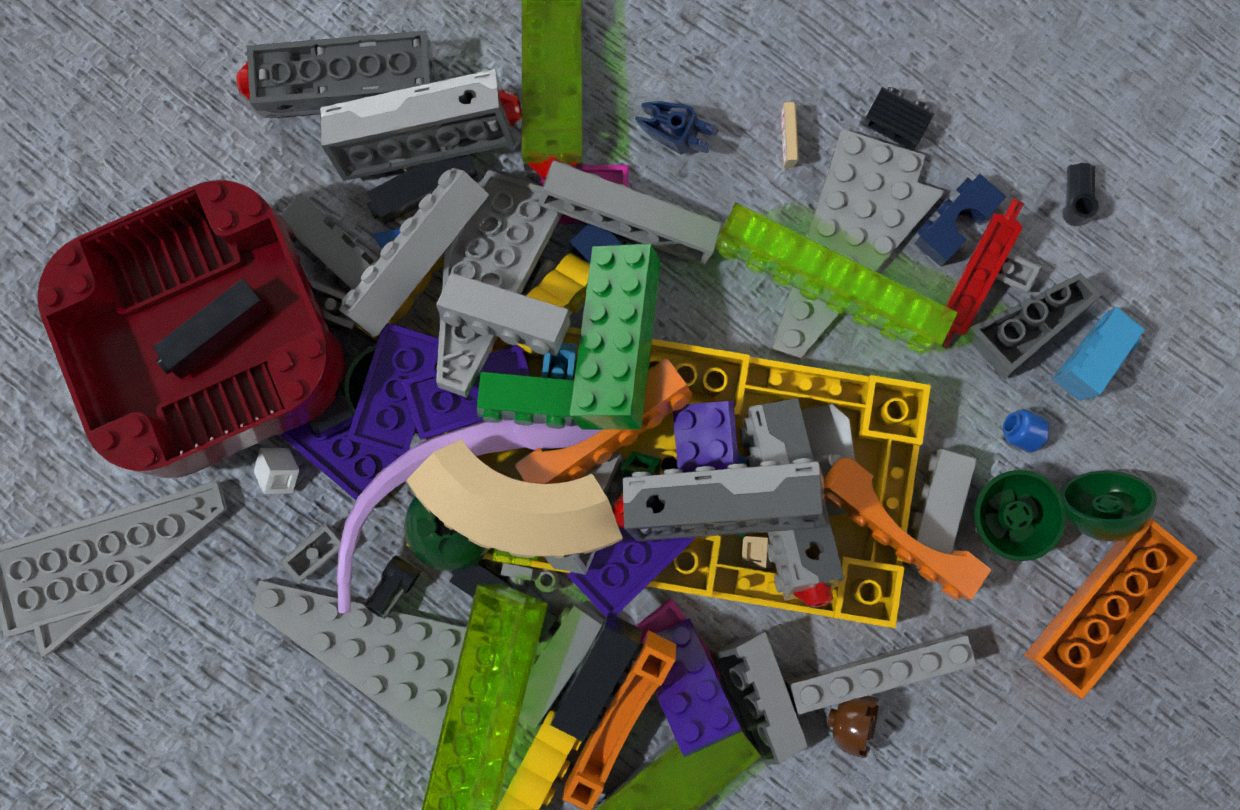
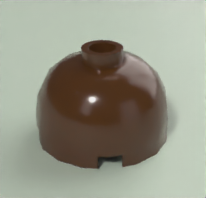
M868 695L840 703L837 709L831 708L828 727L833 728V739L844 752L853 756L867 758L870 747H866L867 740L873 739L879 710V706L876 704L879 698Z

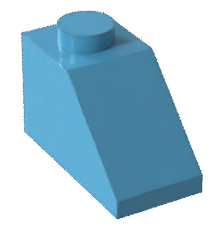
M562 342L557 355L550 353L544 355L542 378L574 381L577 344Z

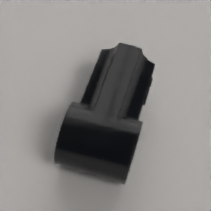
M1079 163L1067 167L1066 205L1063 208L1062 214L1064 220L1069 225L1081 226L1092 218L1099 208L1095 197V166H1092L1090 163ZM1076 205L1083 207L1085 215L1077 211Z
M395 555L381 574V580L365 600L364 606L376 616L386 619L404 593L407 594L415 584L421 571Z

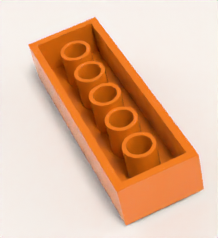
M1151 518L1140 532L1127 539L1117 541L1023 656L1069 695L1083 699L1198 557Z

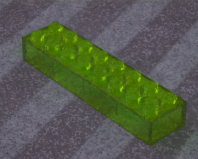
M736 202L719 233L715 248L719 250L718 253L724 258L732 261L736 258L746 263L745 267L757 274L764 272L772 276V280L780 286H793L800 290L799 294L804 298L815 301L817 298L827 303L826 308L837 314L845 312L853 316V321L858 325L869 328L871 325L881 330V336L891 341L899 339L908 344L907 348L920 355H923L924 352L929 354L942 346L958 313Z
M502 584L477 585L421 810H496L548 603Z

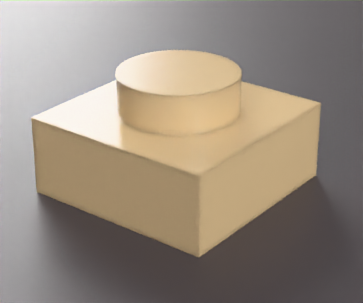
M745 536L742 545L741 566L773 569L774 562H770L767 552V544H770L769 538Z

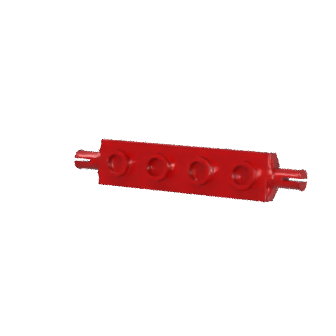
M1013 198L1005 215L993 214L937 320L944 328L936 342L937 345L948 349L954 334L965 335L1023 228L1016 218L1023 205H1025L1024 203Z

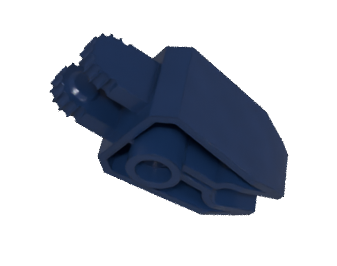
M663 101L642 103L641 106L644 112L655 118L648 119L636 116L635 120L640 128L652 139L680 155L689 152L690 149L704 153L709 152L710 144L696 138V136L700 132L715 137L719 129L710 123L699 120L693 107Z

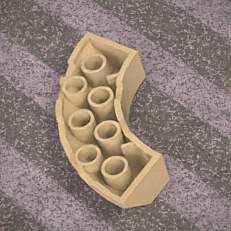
M460 439L433 452L406 480L417 499L430 513L432 512L444 523V526L450 530L454 529L461 535L469 538V541L481 547L510 552L512 556L524 558L555 556V558H564V555L582 552L587 554L601 550L623 539L610 502L593 474L557 484L519 481L500 474L485 465Z

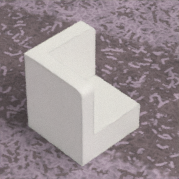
M260 448L254 474L263 494L293 493L299 468L290 449Z

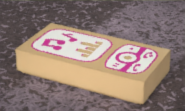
M784 102L781 109L783 168H794L799 159L795 102Z

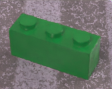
M481 372L477 417H483L484 421L499 423L504 419L514 420L515 424L523 426L533 425V422L546 423L547 427L555 429L564 428L565 425L571 426L570 408L574 381Z

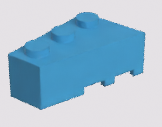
M1117 307L1106 311L1052 379L1079 401L1088 398L1094 399L1102 393L1113 375L1120 369L1128 353H1131L1140 344L1141 340L1139 337L1145 329Z

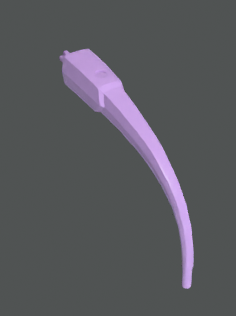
M502 419L499 423L482 420L434 436L409 449L375 476L358 496L345 522L338 552V613L351 612L353 554L364 522L374 506L393 489L406 482L433 452L460 439L464 441L475 456L526 447L533 450L539 447L541 449L565 448L578 444L602 430H582L573 419L571 426L565 425L561 429L549 428L546 426V423L533 422V425L523 426L515 424L514 420Z

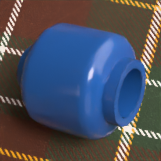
M1017 410L1009 414L1003 423L1006 442L1027 453L1037 451L1049 440V424L1047 420L1029 410Z

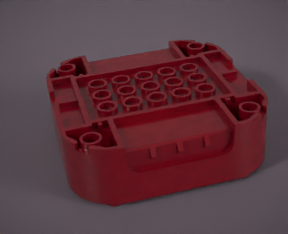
M227 180L199 183L70 240L56 251L43 270L37 296L40 316L89 442L98 454L118 467L160 478L188 476L223 461L222 459L314 420L336 398L334 395L340 381H343L345 371L342 346L332 336L323 318L322 309L318 306L311 283L308 282L300 263L301 259L297 255L290 239L295 236L292 228L272 206L251 188ZM241 279H244L256 291L271 312L183 379H180L172 372L166 374L156 362L159 356L153 349V346Z

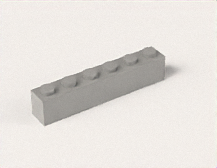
M554 160L545 178L537 205L637 242L651 244L654 248L703 266L714 252L721 225L720 222L714 221L706 215H698L685 210L679 205L666 203L652 195L642 194L629 189L623 184L607 181L596 174L586 173L573 168L567 163H559Z
M452 168L441 175L437 188L432 194L426 195L419 203L420 209L413 217L408 218L401 225L400 234L396 239L384 246L380 253V259L374 266H369L361 276L362 281L355 290H350L343 297L342 306L339 308V311L374 338H376L489 196L465 171Z
M956 633L786 680V685L794 710L799 715L976 666L968 635Z

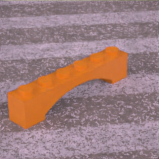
M666 358L648 371L641 430H602L578 444L563 449L543 451L539 447L516 463L515 467L523 480L529 483L557 484L580 479L597 464L608 461L618 449L632 444L638 435L645 430L659 425L665 416L674 410L682 409L694 396L671 362Z
M839 458L823 480L825 500L836 508L842 507L849 513L848 518L861 527L865 525L873 532L871 536L883 545L887 546L889 544L897 550L895 555L908 564L913 563L920 568L918 573L931 582L936 581L943 587L942 592L956 601L958 599L972 600L991 569L969 551L954 550L951 555L931 549L909 536L891 519L879 502L871 484L874 476L853 459Z
M649 630L642 641L644 645L636 660L632 659L628 666L630 669L622 685L619 684L617 686L616 694L608 709L605 708L597 730L589 737L566 779L562 799L584 810L593 809L632 727L653 693L664 682L676 660V644Z

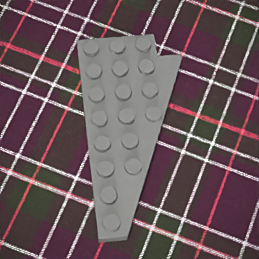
M841 129L771 351L800 359L942 196L943 190L918 183L926 155Z
M487 170L480 186L489 196L445 250L442 291L450 273H454L521 294L562 216L559 212L537 205L542 186ZM440 317L436 377L438 387L467 398L498 337L491 334L488 336L477 334L471 328L463 325H449Z
M220 481L204 484L1 544L0 623L4 638L34 630L40 656L52 654L227 511Z
M265 580L259 581L252 609L255 613L432 745H439L445 718L469 724L475 723L496 633L392 610L387 618L383 619L370 612L364 606V603L352 600L350 613H338V597Z

